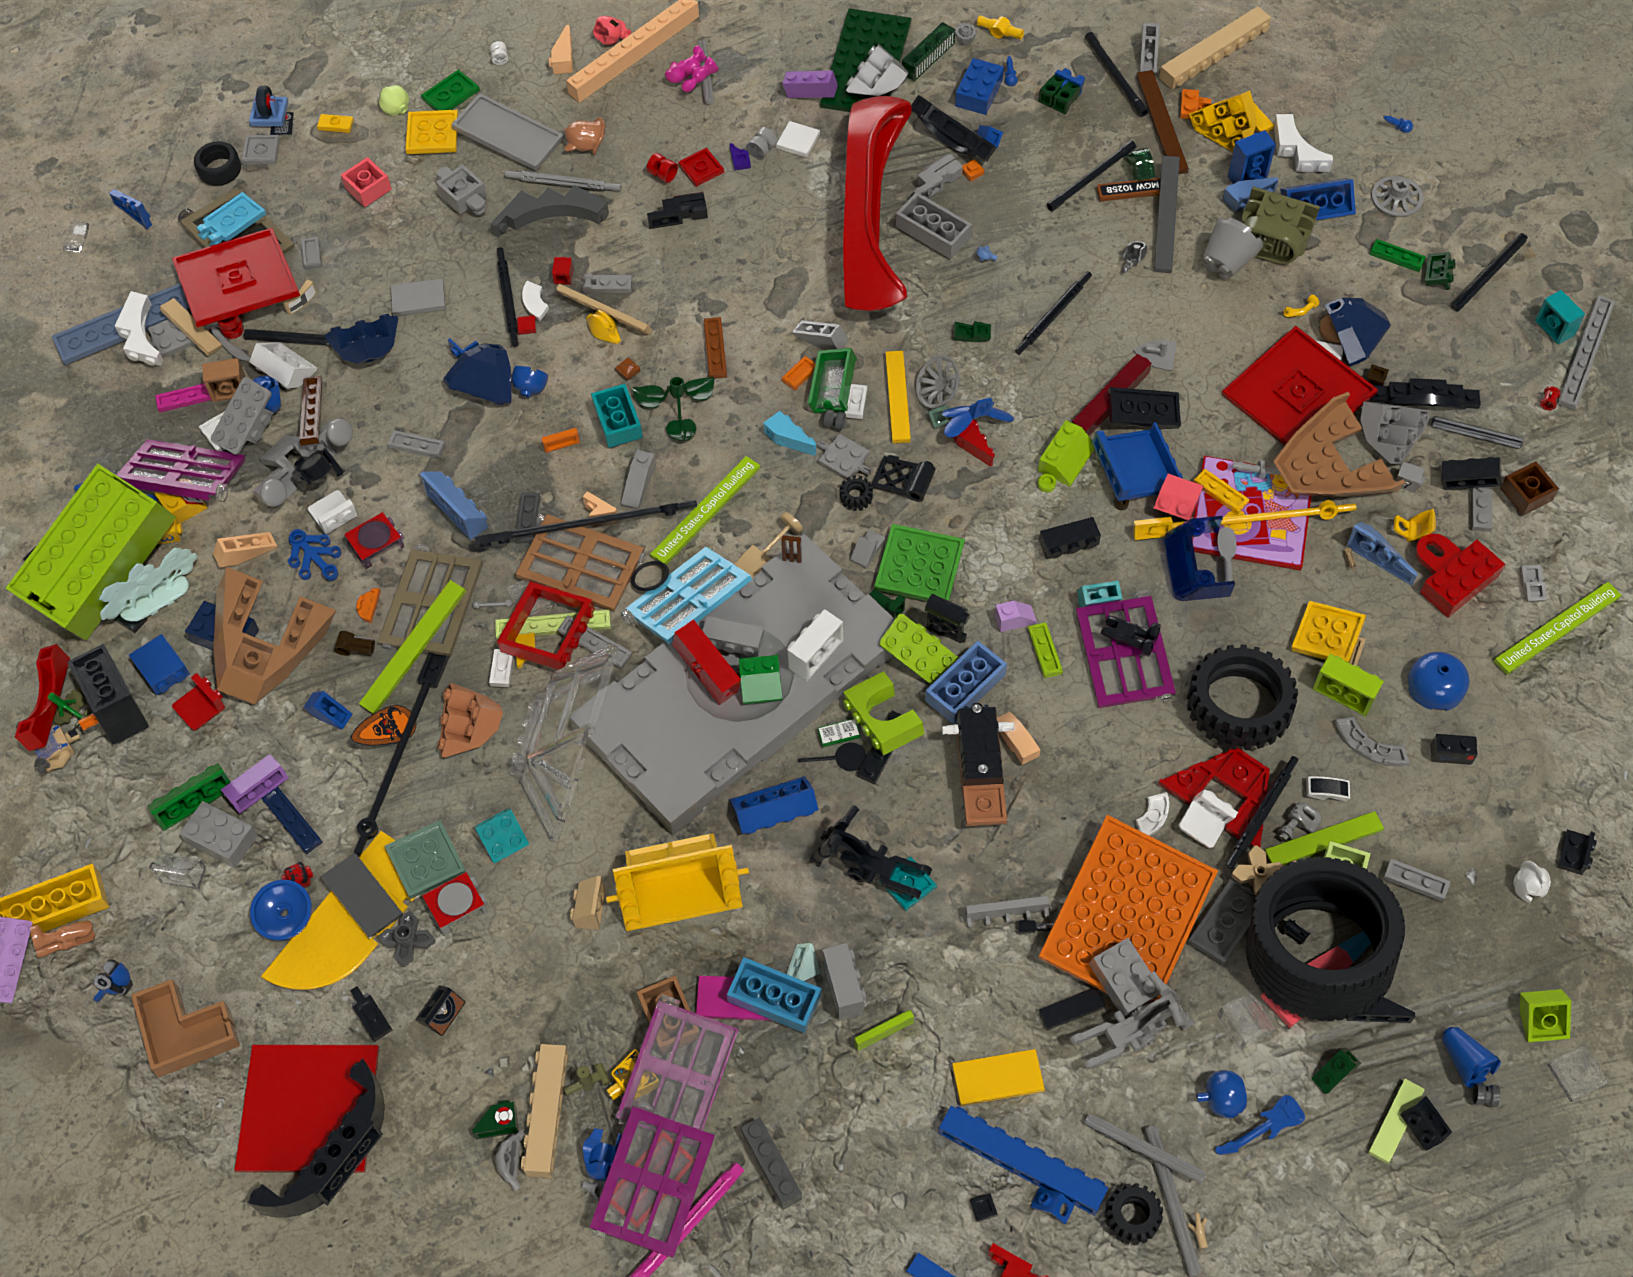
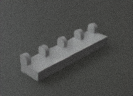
M1048 896L966 906L967 927H972V920L985 919L986 925H990V918L1004 916L1006 923L1011 922L1010 916L1025 914L1026 920H1031L1030 913L1044 912V917L1049 918Z

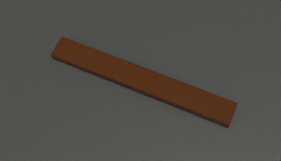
M1153 70L1137 72L1136 78L1164 156L1180 157L1179 174L1188 173V165Z

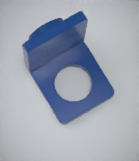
M451 338L448 339L450 351L455 358H460L465 351L479 345L475 341L462 350Z
M1039 1188L1031 1207L1051 1213L1061 1223L1066 1224L1074 1204L1060 1192ZM1065 1203L1066 1212L1061 1216L1060 1208Z

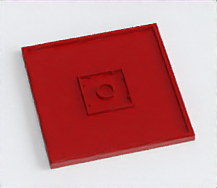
M273 228L172 258L197 328L300 296Z
M1295 326L1222 391V395L1283 445H1286L1292 436L1332 398L1349 392L1350 395L1346 403L1354 414L1363 406V402L1369 401L1377 393L1378 389L1299 327Z
M252 1045L235 1171L300 1173L305 1166L311 1163L315 1152L326 1144L330 1133L338 1129L345 1114L353 1110L357 1099L362 1094H365L356 1087L348 1075L353 1065L364 1059L376 1076L379 1046ZM367 1156L353 1173H366Z

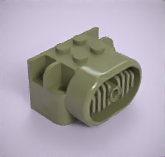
M1253 186L1241 222L1252 229L1251 233L1256 239L1261 238L1263 242V248L1255 257L1277 264H1288L1296 260L1297 257L1302 256L1312 236L1320 206Z

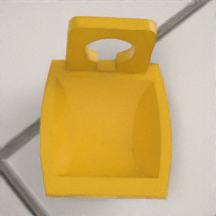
M1434 509L1421 512L1408 521L1399 515L1394 517V531L1405 537L1407 542L1421 539L1436 529ZM1399 522H1401L1407 530L1402 531L1399 527Z

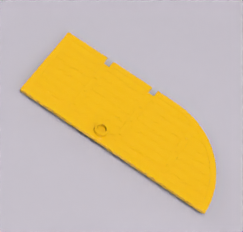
M380 831L359 858L401 912L404 913L408 906L403 902L406 899L413 902L416 897L409 898L385 849V845L396 840ZM331 891L313 912L304 930L289 941L261 977L277 986L296 990L316 989L331 985L350 975L368 958L378 945L373 940L376 935L368 939ZM396 921L393 922L392 924H390L388 927H386L385 929H383L381 932H379V933L376 934V935H377V936L380 935V934H381L383 931H385L387 928H388V929H391L392 926L396 923Z

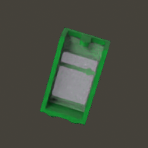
M852 348L818 351L808 404L814 414L826 413L827 409L834 410V412L848 411L847 404L855 362L857 361Z

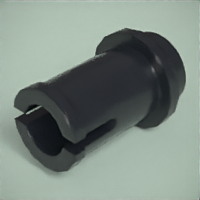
M1289 919L1282 928L1285 930L1284 933L1288 932L1302 944L1310 935L1309 932L1297 925L1295 920Z

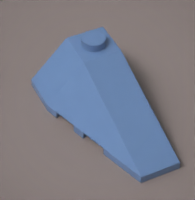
M1363 522L1356 524L1346 547L1351 548L1352 551L1412 586L1418 573L1372 526L1366 525Z

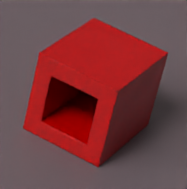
M554 257L552 269L554 284L571 285L574 269L572 257Z

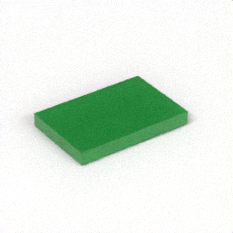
M458 69L421 94V99L435 111L453 110L479 92L480 88Z

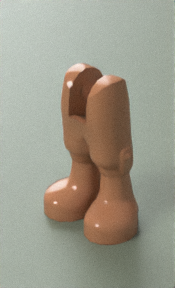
M90 921L75 922L48 933H44L38 925L30 926L37 958L46 957L58 950H68L95 939L93 925Z

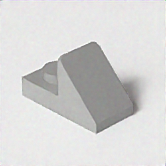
M868 530L864 537L860 536L858 538L850 561L867 569L884 544L885 537Z

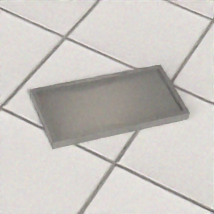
M481 93L474 98L451 124L453 130L535 171L563 140V134Z

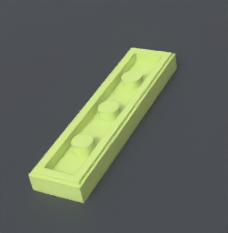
M1407 1079L1403 1080L1368 1154L1389 1164L1407 1127L1400 1114L1413 1106L1421 1098L1425 1090L1424 1088Z

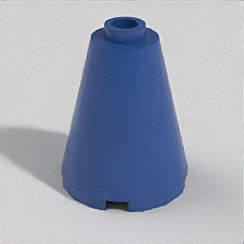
M1449 1027L1443 1032L1442 1041L1463 1084L1468 1086V1088L1474 1087L1475 1083L1485 1082L1487 1079L1484 1076L1489 1072L1493 1075L1500 1067L1501 1061L1496 1055L1459 1027Z

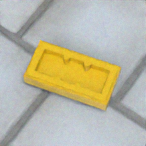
M321 114L317 128L321 131L350 133L354 119L351 116Z

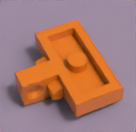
M1182 89L1180 118L1190 119L1189 113L1211 105V99L1199 97V90Z

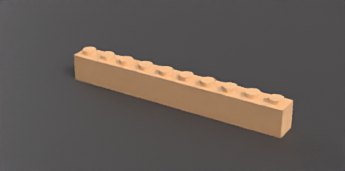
M678 0L567 79L568 94L579 103L696 20L699 17L698 2L695 0Z

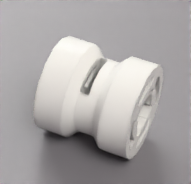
M500 41L492 43L490 46L492 62L496 65L505 64L508 61L505 43Z

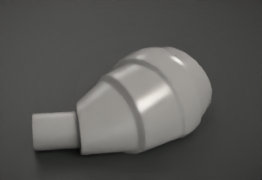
M523 1131L512 1134L502 1142L495 1156L498 1172L511 1185L514 1191L521 1187L516 1177L518 1176L520 1141L525 1138Z

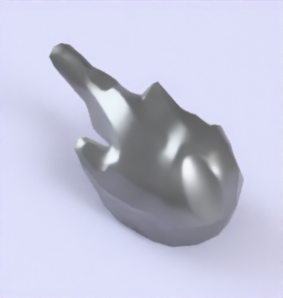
M1133 241L1127 245L1122 257L1126 259V265L1122 273H1126L1132 265L1137 266L1138 262L1145 258L1147 252L1145 242Z

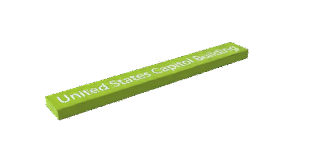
M745 456L650 553L651 558L667 565L760 470V465Z
M1609 582L1605 583L1495 658V664L1506 675H1509L1620 599L1622 594Z

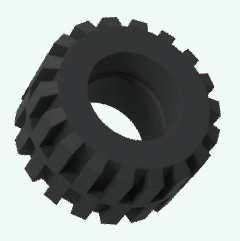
M1130 1183L1125 1184L1124 1188L1120 1186L1111 1195L1105 1211V1217H1107L1105 1222L1107 1226H1110V1233H1115L1117 1240L1123 1239L1125 1240L1124 1243L1128 1245L1130 1242H1133V1245H1139L1140 1242L1144 1244L1149 1238L1152 1239L1163 1220V1207H1160V1199L1155 1198L1156 1193L1153 1190L1151 1192L1147 1191L1148 1187L1145 1185L1143 1188H1140L1138 1183H1134L1133 1186H1130ZM1126 1204L1139 1205L1146 1213V1221L1140 1225L1130 1224L1122 1215V1207Z

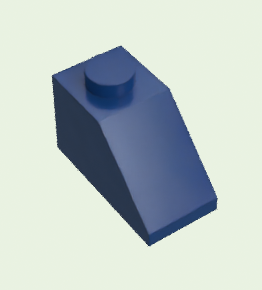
M324 691L313 692L303 707L318 720L341 730L353 714Z

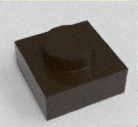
M1372 364L1366 381L1374 385L1383 386L1389 369Z

